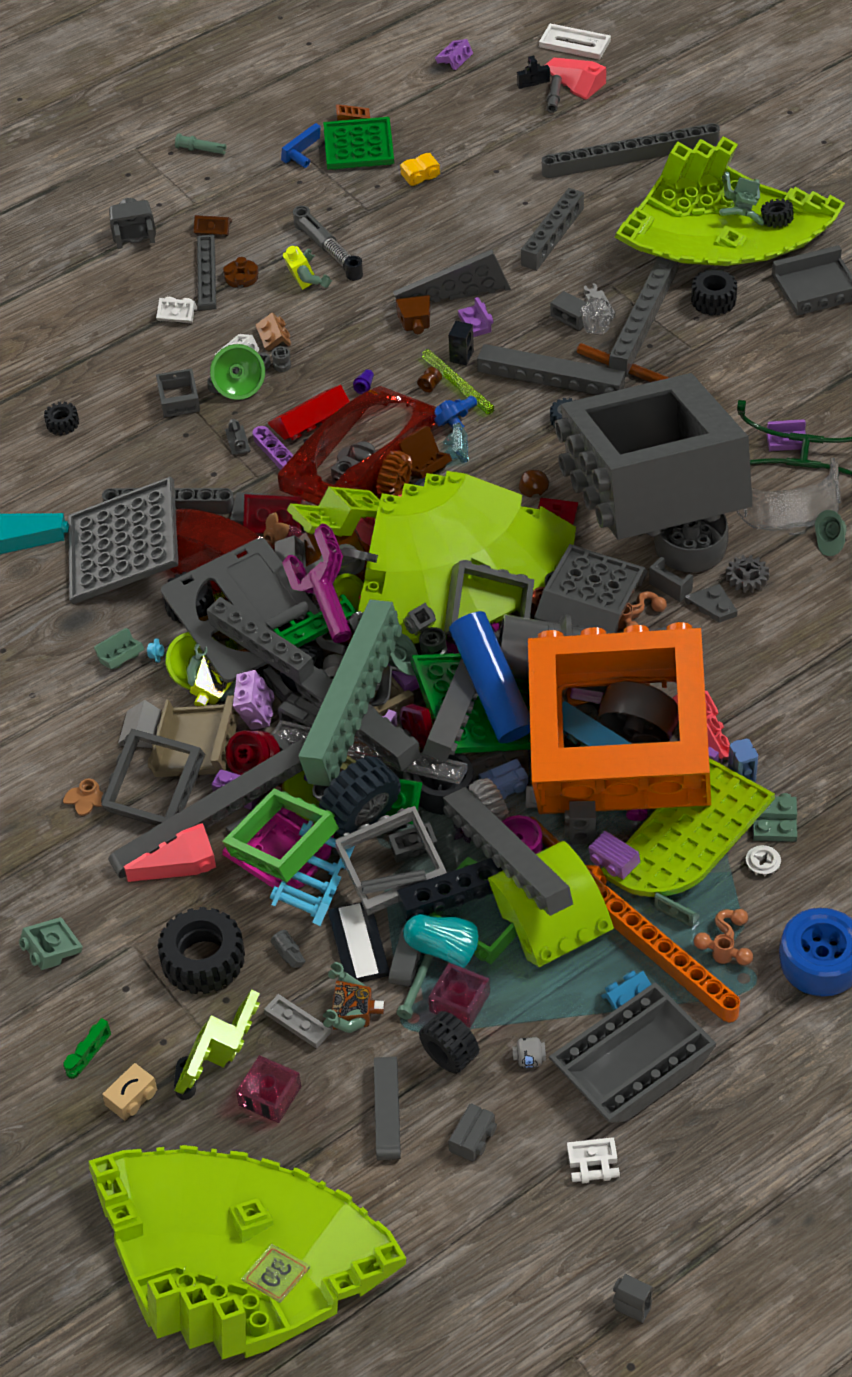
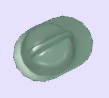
M825 510L821 512L815 522L818 547L823 555L835 556L843 549L845 544L846 524L836 511Z
M401 633V636L397 638L395 649L391 652L388 663L392 667H397L404 674L415 676L410 660L412 655H418L408 636Z

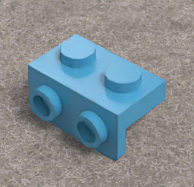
M633 970L623 976V982L617 984L615 981L605 987L606 992L601 995L602 999L607 998L613 1010H616L652 985L644 971L636 973Z

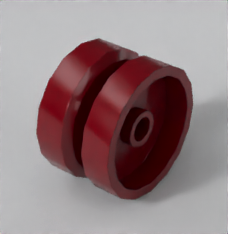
M245 730L237 732L230 738L226 746L227 764L232 772L242 775L279 753V744L275 737L268 732Z

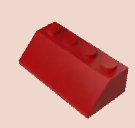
M340 384L269 421L268 424L284 440L288 438L294 440L302 436L300 432L305 429L307 432L317 427L316 423L321 421L323 424L331 420V415L334 413L339 415L347 411L346 407L351 405Z

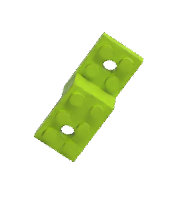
M328 487L319 506L290 503L287 511L293 516L292 518L304 527V531L309 534H314L315 529L323 523L333 530L334 535L340 537L342 535L351 536L361 517L376 519L380 500L370 490Z
M251 989L238 1007L232 1024L226 1023L212 1015L209 1017L197 1035L174 1091L183 1094L187 1088H192L195 1080H198L203 1070L201 1065L204 1060H208L221 1067H224L228 1061H233L236 1053H239L243 1046L244 1040L242 1038L244 1034H247L252 1024L250 1019L259 1007L260 1003L257 1002L260 993Z

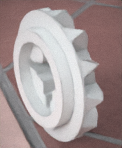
M761 845L753 847L748 851L746 864L749 871H754L756 875L763 874L766 876L769 873L774 875L775 871L780 868L781 857L772 847ZM767 857V863L760 865V861Z

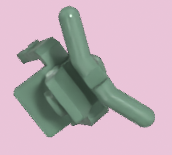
M724 171V175H722L724 194L727 199H731L734 202V207L720 209L719 214L721 216L743 215L750 217L759 225H764L763 218L751 210L752 206H756L760 199L759 180L754 179L753 181L740 177L735 190H732L730 173Z

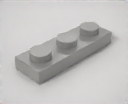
M279 994L264 1008L265 1015L316 1049L331 1034V1028L325 1027L322 1022Z

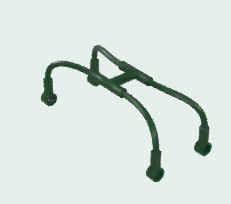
M738 400V415L750 426L767 434L789 438V440L802 441L800 459L750 460V465L784 463L785 465L826 468L852 476L851 470L821 463V461L808 460L810 442L823 444V442L845 443L852 442V437L824 438V436L791 432L788 434L774 431L748 419L745 416L746 400Z

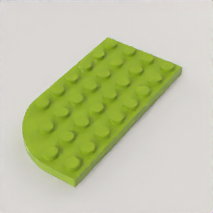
M709 758L711 805L657 808L626 842L627 845L639 852L640 863L623 880L618 876L610 875L604 867L601 870L606 880L626 892L639 896L655 897L656 893L669 896L686 891L700 883L773 802L775 793Z

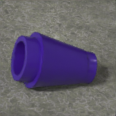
M367 369L353 381L354 390L359 394L369 392L374 373Z

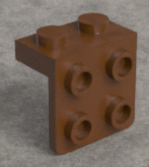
M428 426L422 427L399 442L401 452L411 457V476L425 478L426 473L432 474L436 470H441L452 461L450 454L439 452L431 429Z

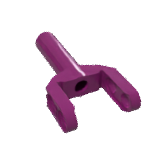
M322 523L315 529L314 536L324 561L320 562L308 574L303 563L294 555H288L282 563L291 588L315 594L333 642L342 643L352 637V632L333 586L340 571L343 555L333 530L328 525Z

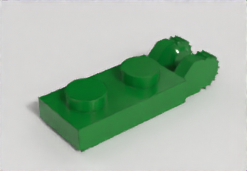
M101 1018L97 1024L91 1027L84 1041L77 1045L74 1054L66 1057L63 1066L66 1069L67 1077L71 1079L77 1078L78 1074L83 1071L110 1037L111 1031L108 1021Z

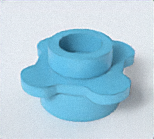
M154 639V643L148 644L147 654L150 659H155V662L159 663L165 650L164 646L160 644L159 639Z

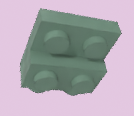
M788 793L775 796L773 802L753 823V841L797 842L796 797H791Z
M61 917L23 928L21 938L19 939L20 948L23 951L27 950L29 952L32 965H38L41 970L61 965L62 958L79 954L83 948Z

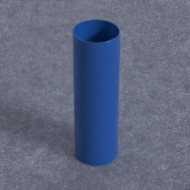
M482 611L473 612L457 619L450 625L449 630L498 742L508 743L524 737L530 733V712L486 613Z

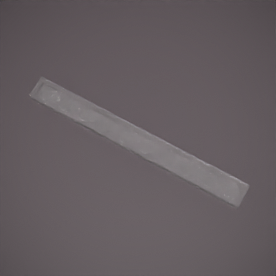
M280 720L271 735L277 734L280 738H285L292 745L303 738H307L311 727ZM354 737V743L350 746L347 756L354 760L364 759L367 756L377 757L388 768L399 770L359 738ZM420 753L421 757L403 771L460 784L468 770L467 763L450 759L444 762Z

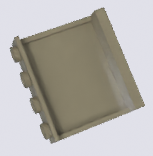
M234 695L227 696L226 702L223 705L173 708L169 700L165 702L164 708L161 711L160 723L157 725L156 735L200 747L205 753V757L198 775L217 774L220 769L226 771V746L236 732L240 716L233 707ZM152 744L151 756L148 758V767L152 770L155 777L181 776L189 754Z

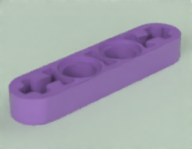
M265 426L254 428V442L286 476L292 477L299 474V461ZM269 444H275V445H276L275 447H272V448L267 447V445H269ZM282 454L286 456L284 458H277L278 455Z

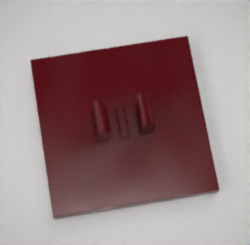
M540 498L538 509L542 506L570 524H574L578 502Z

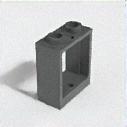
M192 368L156 374L164 418L200 412ZM191 386L192 394L165 398L164 390Z

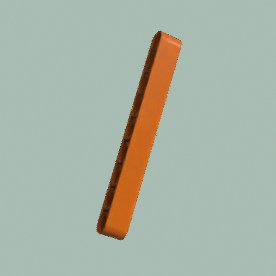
M605 885L604 888L606 890L601 895L614 928L725 1022L737 1020L740 1010V998Z

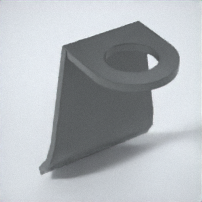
M387 666L384 668L380 681L381 685L377 690L375 699L371 702L372 706L383 705L388 701L391 690L392 671L401 672L397 667Z

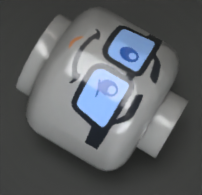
M538 1037L520 1038L517 1041V1046L512 1047L513 1061L518 1060L521 1068L539 1067L542 1065V1061H546L545 1042L541 1043Z

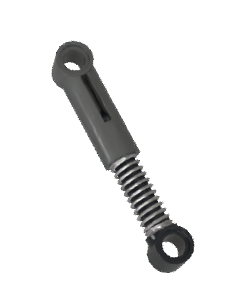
M307 206L295 207L293 209L295 228L303 230L323 251L328 252L346 271L347 279L352 281L361 279L363 277L362 259L359 256H351L336 242V238L310 214V209Z

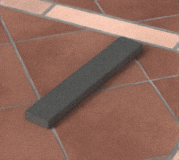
M197 236L199 310L217 309L215 236Z

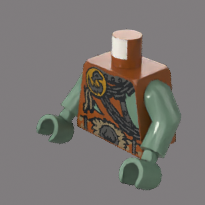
M334 962L330 966L334 970L328 972L329 978L336 979L338 977L339 981H336L333 1008L332 1010L328 1009L323 1014V1017L326 1018L323 1022L325 1027L333 1026V1030L339 1029L346 1033H352L363 1027H368L371 1014H384L385 1001L372 1000V989L370 987H367L348 973L343 972L344 968L339 962Z

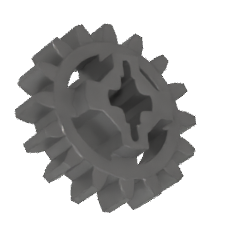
M742 555L741 559L735 557L734 562L730 561L729 567L726 568V581H730V587L735 585L736 591L740 588L743 589V593L747 590L754 593L755 588L760 591L761 585L766 586L767 581H769V567H766V562H760L759 557L752 559V555L749 558Z

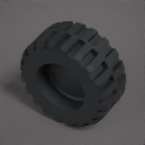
M199 907V910L187 909V912L184 914L180 912L175 915L176 919H170L166 923V928H163L160 933L157 946L163 973L173 986H178V989L184 992L189 990L191 994H198V992L208 994L211 990H221L223 985L228 986L233 982V977H238L241 972L240 968L244 965L245 950L241 930L238 928L236 921L232 918L230 919V915L225 912L219 913L218 909L211 908V910H207L206 907ZM198 942H213L220 946L214 955L205 959L194 960L182 955L188 947Z

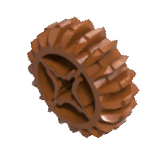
M391 451L386 456V459L383 460L376 485L379 498H381L382 493L395 496L402 494L404 483H409L410 475L412 474V460L409 455L401 451Z

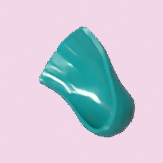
M419 914L411 917L403 929L404 940L410 947L421 953L443 959L459 971L464 969L470 962L478 945L479 935L474 923L456 917H431Z

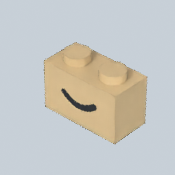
M134 1063L102 1095L105 1106L126 1121L130 1116L138 1112L140 1106L146 1100H150L155 1095L157 1086L155 1078Z

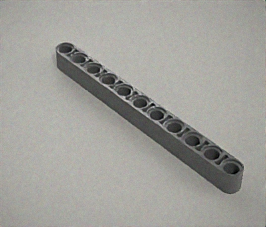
M709 123L546 155L542 157V175L545 178H554L666 156L670 154L677 142L692 150L700 139L716 146L719 143L720 127L717 124Z
M306 738L297 741L114 851L108 860L119 878L126 877L125 865L145 853L151 854L160 848L159 844L164 841L167 844L177 838V833L201 823L207 829L303 771L298 756Z

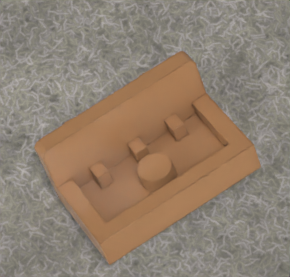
M274 313L269 314L256 324L264 348L268 352L281 342L288 346L291 345L290 333L284 327L286 325L285 321Z

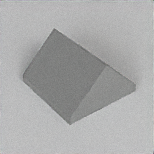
M146 700L129 709L126 713L119 745L124 746L125 737L130 733L131 728L156 735L162 710ZM139 740L137 747L152 748V744Z

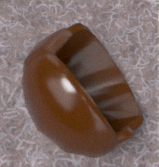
M528 470L521 476L518 489L523 495L530 498L534 494L541 496L548 490L549 479L540 470Z

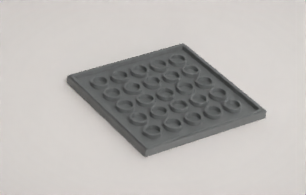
M172 477L162 479L68 515L69 596L72 604L178 566L175 488Z

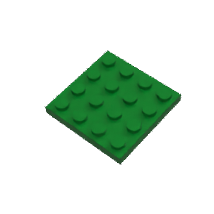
M390 117L323 122L327 170L394 164Z

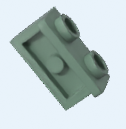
M124 628L94 646L100 663L109 669L120 667L123 662L137 657L140 652L145 650L141 642L133 639L128 628Z

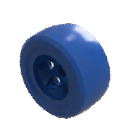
M812 908L798 913L786 924L780 940L779 959L786 979L794 987L815 996H834L852 987L851 917L834 909ZM818 937L821 939V941L816 942L813 940V938ZM835 941L837 945L832 946L829 942ZM803 947L809 948V951L805 952Z

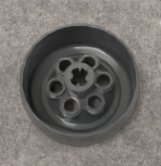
M721 514L719 519L710 523L707 520L701 519L664 528L660 534L654 536V545L658 557H663L667 566L682 572H701L713 568L724 558L727 550L729 528L726 516Z
M619 681L607 686L600 701L596 721L625 740L633 735L645 733L655 735L663 742H670L679 718L678 705L667 693L653 686L634 681Z

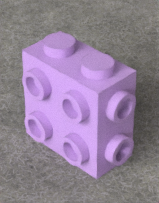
M256 670L237 674L233 700L234 709L251 731L269 727L271 717L273 716V691L268 688L264 679L259 676Z

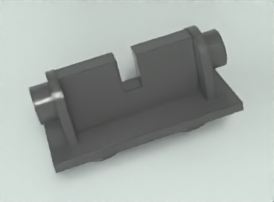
M231 419L228 424L229 428L225 429L232 456L251 452L243 425L240 426L239 421Z

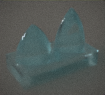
M459 422L453 425V432L443 441L447 445H453L444 453L450 454L451 459L458 458L461 463L469 461L468 435Z

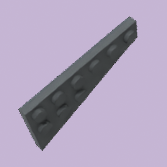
M491 249L393 292L396 299L430 295V301L440 302V299L450 298L452 300L477 296L480 292L488 291L489 293H495V290L505 289L507 291L511 290Z

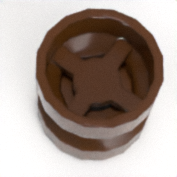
M428 367L424 375H421L417 380V384L421 390L430 393L442 380V374L438 369Z

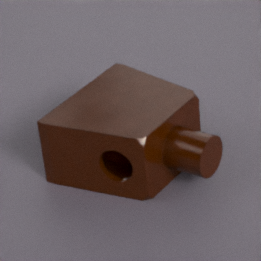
M430 295L396 299L397 316L405 331L413 330L415 334H421L424 329L430 327Z

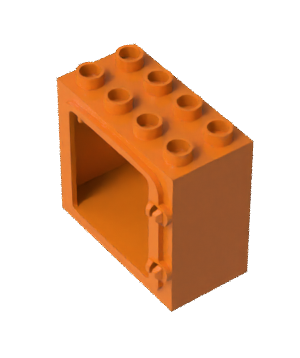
M677 622L668 625L667 630L649 631V628L643 625H632L626 627L623 633L606 634L604 629L593 627L582 630L581 635L564 636L560 631L546 630L539 633L538 638H528L532 785L539 814L565 813V810H569V801H595L596 811L711 805L701 628H692V625L689 623ZM619 681L639 683L662 682V688H667V682L677 683L680 741L564 748L562 692L566 688L608 686Z

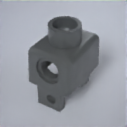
M125 198L119 204L109 207L113 241L117 243V249L123 248L122 242L136 243L146 238H149L150 244L155 243L154 236L156 235L154 218L147 200L137 201L134 198Z

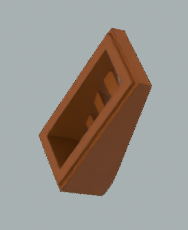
M336 105L337 121L370 118L369 108Z

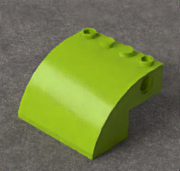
M561 841L536 854L570 887L573 905L551 916L543 909L540 910L533 899H529L522 888L519 889L511 877L508 878L504 870L488 878L502 918L514 923L527 961L535 964L537 967H541L614 929L604 899L592 875L577 853L565 841Z

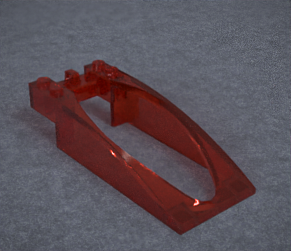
M382 386L366 391L335 412L298 449L277 474L279 490L295 497H303L304 501L319 506L328 487L370 490L377 496L376 485L383 460L386 459V456L391 451H401L399 442L424 426H428L431 429L435 425L434 418L436 415L434 411L436 407ZM389 403H406L407 407H412V415L401 432L377 452L348 468L335 485L322 481V478L318 476V467L369 407L381 404L387 406Z

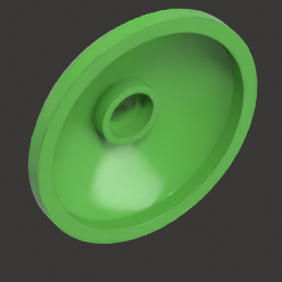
M232 344L222 348L214 356L210 366V377L219 393L227 398L240 400L252 396L260 389L265 378V366L261 356L253 348L243 344ZM238 367V373L234 374L233 368Z

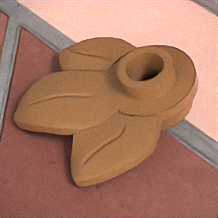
M272 513L266 520V530L264 531L263 538L271 547H275L276 541L286 538L289 525L278 523L277 513Z
M90 778L84 779L79 787L72 788L66 793L63 803L75 804L77 814L84 816L89 814L94 806L102 807L101 798L103 792L100 791L99 785L95 780Z

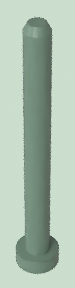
M424 955L405 1002L397 1009L396 1013L399 1017L407 1020L411 1019L413 1015L411 1008L434 956Z

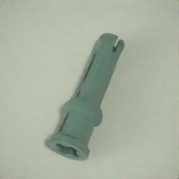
M180 133L175 138V148L178 149L182 147L190 151L198 149L223 155L226 153L224 151L227 148L226 144L199 140L195 136H182Z

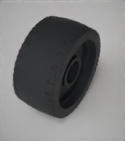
M454 753V756L449 755L447 762L424 754L416 761L413 767L412 781L422 782L419 800L420 807L433 814L445 815L443 797L464 787L469 788V785L475 781V773L470 760L465 755Z

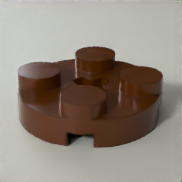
M238 257L235 261L223 267L225 282L231 287L238 288V285L249 287L258 280V266L254 262L246 260L245 257Z

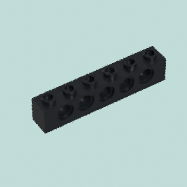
M489 858L397 890L398 903L406 921L419 914L426 916L432 913L439 914L446 909L455 906L459 907L469 901L482 899L492 894L493 891L489 880L484 879H488L503 871L501 867L498 868L493 859Z

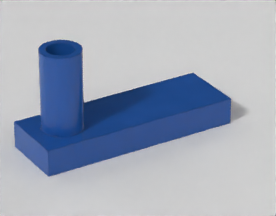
M317 123L313 124L282 147L281 160L285 163L294 160L302 167L307 168L310 164V159L301 154V152L320 139L321 126Z

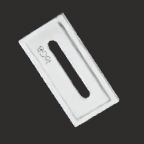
M550 23L539 41V47L600 60L611 41V36ZM556 39H562V40L568 39V41L577 42V43H582V44H587V45L593 44L594 47H589V46H584V45H580V44H575V43L560 41V40H556Z

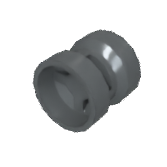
M284 346L274 348L272 351L274 370L278 372L288 371L291 368L289 349Z

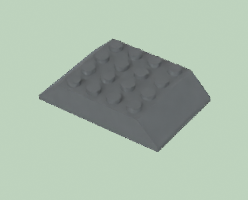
M655 982L551 1054L549 1059L609 1123L625 1122L695 1073L716 1047V1042Z

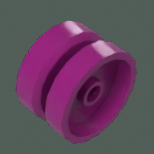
M521 815L510 816L502 820L535 854L543 851L541 827L535 820Z

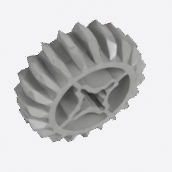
M484 778L474 781L469 785L468 790L499 820L502 821L510 817L500 790L493 784V781Z

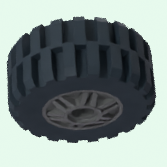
M367 756L364 759L360 758L355 763L348 765L344 771L342 770L331 781L330 786L325 789L324 795L320 799L319 808L325 811L329 810L334 814V820L339 827L336 833L342 837L347 832L351 834L358 831V828L362 825H371L378 822L379 818L385 816L391 810V806L397 801V796L401 791L400 780L379 758Z

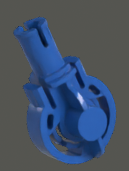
M469 396L465 400L444 401L435 408V423L439 428L449 423L454 433L459 432L465 426L458 416L465 417L468 414V410L477 405L476 398Z

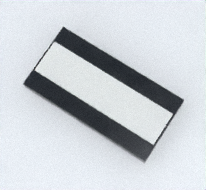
M362 902L328 909L340 962L344 968L343 972L348 973L360 982L389 976L390 971L374 913L367 915Z

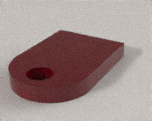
M413 704L404 706L400 710L402 728L407 729L411 736L418 741L419 747L424 749L433 727L429 709Z

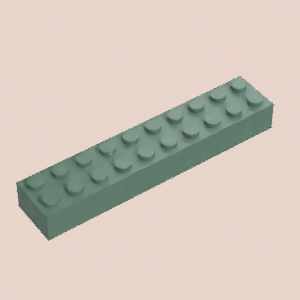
M369 600L298 756L308 784L330 786L331 781L339 775L342 763L346 761L347 752L354 743V736L361 727V720L368 711V704L375 695V688L381 681L382 672L387 667L390 654L395 649L397 638L402 633V627L399 625L398 614L395 611L393 602Z

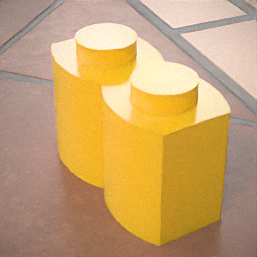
M431 153L422 154L416 159H409L400 164L401 175L411 186L440 175V164Z

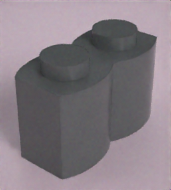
M624 1274L623 1278L617 1279L613 1291L616 1292L613 1298L615 1310L643 1323L652 1306L653 1287Z

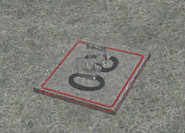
M271 1244L242 1277V1281L281 1303L310 1269V1265Z

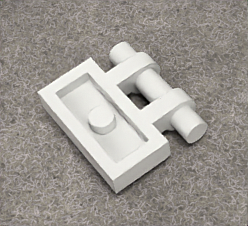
M614 1137L567 1142L570 1168L580 1167V1172L571 1173L572 1182L581 1181L584 1184L589 1183V1180L603 1179V1181H611V1178L620 1177L619 1168L609 1169V1164L617 1163ZM601 1165V1170L588 1171L587 1166Z

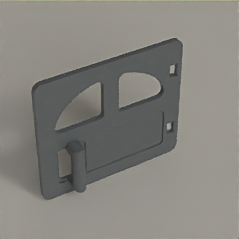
M257 538L161 587L162 596L196 644H200L199 648L203 652L205 646L207 647L206 658L225 682H233L236 680L237 674L256 670L268 663L252 652L228 648L212 638V635L219 630L211 626L209 620L200 621L196 612L197 597L205 583L214 581L232 605L272 631L300 616L304 620L307 619L306 613L309 611L313 615L320 612L305 592L291 588L282 561L263 538ZM246 551L247 555L239 559L236 555ZM191 577L193 578V581L186 585L182 583Z

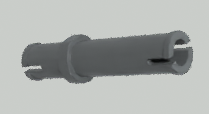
M554 75L551 79L550 93L547 96V110L550 113L557 111V106L560 102L559 93L562 78L559 75Z

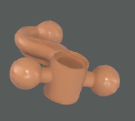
M646 591L640 593L637 596L636 605L628 603L619 620L618 628L625 629L628 626L639 625L632 620L643 612L645 607L644 600H651V607L656 612L665 610L667 607L666 600L663 597H658L653 592Z
M726 909L717 913L715 923L724 934L716 936L715 940H711L710 936L704 932L698 933L694 937L696 948L700 950L712 949L713 959L718 963H728L732 960V957L736 958L737 962L741 965H749L753 960V953L748 948H741L739 950L734 948V931L724 921L725 918H730L736 926L745 925L748 921V914L743 909Z

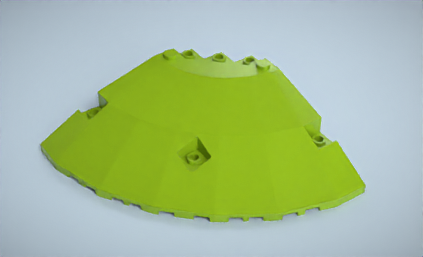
M724 136L716 147L700 139L693 150L677 142L669 154L661 176L638 208L636 207L626 221L622 223L614 238L638 251L686 264L730 266L767 261L807 245L833 225L845 203L832 195H829L828 199L814 191L809 195L797 187H794V189L790 188L788 193L760 184V199L756 206H752L751 210L762 217L761 208L763 204L765 205V202L768 201L770 203L772 199L773 201H776V199L780 201L781 199L789 200L793 205L794 219L790 224L787 223V226L782 225L780 228L779 226L773 228V226L759 225L750 217L743 215L721 216L719 214L720 209L734 207V202L731 199H727L724 194L722 182L724 171L730 173L732 190H735L740 177L752 180L729 167L738 144Z
M446 471V476L426 473L424 486L404 483L402 496L383 493L381 495L369 553L378 555L377 563L367 561L358 611L364 612L369 600L393 602L395 611L398 614L399 625L402 627V634L408 636L413 643H419L420 633L416 636L411 634L406 629L403 619L408 612L426 603L433 610L436 618L435 623L431 627H437L444 631L452 567L461 560H469L472 564L488 565L491 569L495 570L504 569L514 575L524 574L528 578L534 579L533 590L545 587V577L547 574L555 571L569 544L574 545L576 527L540 506V509L522 507L521 494L468 474ZM464 573L458 619L467 614L482 611L486 613L490 623H498L503 620L504 614L509 615L516 610L520 612L522 588Z
M187 1145L180 1146L178 1150L166 1151L164 1147H157L154 1152H142L141 1149L122 1150L89 1160V1169L105 1217L108 1218L114 1230L115 1247L139 1308L148 1327H152L157 1339L181 1331L189 1349L214 1342L222 1360L241 1353L244 1354L245 1358L268 1351L336 1315L338 1300L359 1294L360 1297L406 1265V1256L391 1231L379 1221L375 1222L370 1218L368 1211L364 1207L359 1208L352 1202V1197L339 1189L334 1191L326 1187V1182L321 1180L318 1183L310 1178V1174L295 1167L293 1170L280 1167V1163L262 1158L259 1161L249 1158L248 1153L230 1151V1154L217 1153V1149H211V1152L198 1151V1147ZM277 1260H281L283 1262L275 1264V1268L283 1267V1273L288 1272V1265L292 1269L288 1275L281 1276L279 1271L272 1270V1264ZM265 1273H272L279 1277L281 1283L278 1287H269L262 1282L261 1277ZM265 1276V1280L273 1285L278 1283L275 1278Z

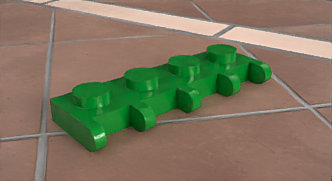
M342 594L339 596L340 604L348 622L351 619L350 616L357 611L346 596ZM309 611L306 613L307 619L297 624L294 620L289 621L290 628L282 632L276 628L273 632L298 648L329 632L322 611L315 615Z

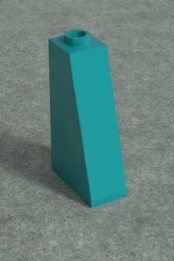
M64 513L0 514V554L64 541L65 533L69 531V523L65 521Z

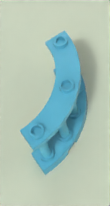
M309 820L308 824L303 823L299 832L300 836L303 837L312 827L313 821ZM330 837L324 844L336 848L335 840L337 839ZM355 846L346 849L349 859ZM312 856L307 861V863L328 871L332 875L330 883L327 881L324 883L301 872H297L292 877L299 882L320 890L324 894L323 898L320 896L317 898L293 888L282 880L279 888L274 886L270 895V899L273 900L271 905L276 906L278 900L310 913V916L314 917L312 923L321 926L341 880V876H338L341 868L345 869L341 858L338 864L335 862L333 864L315 856Z

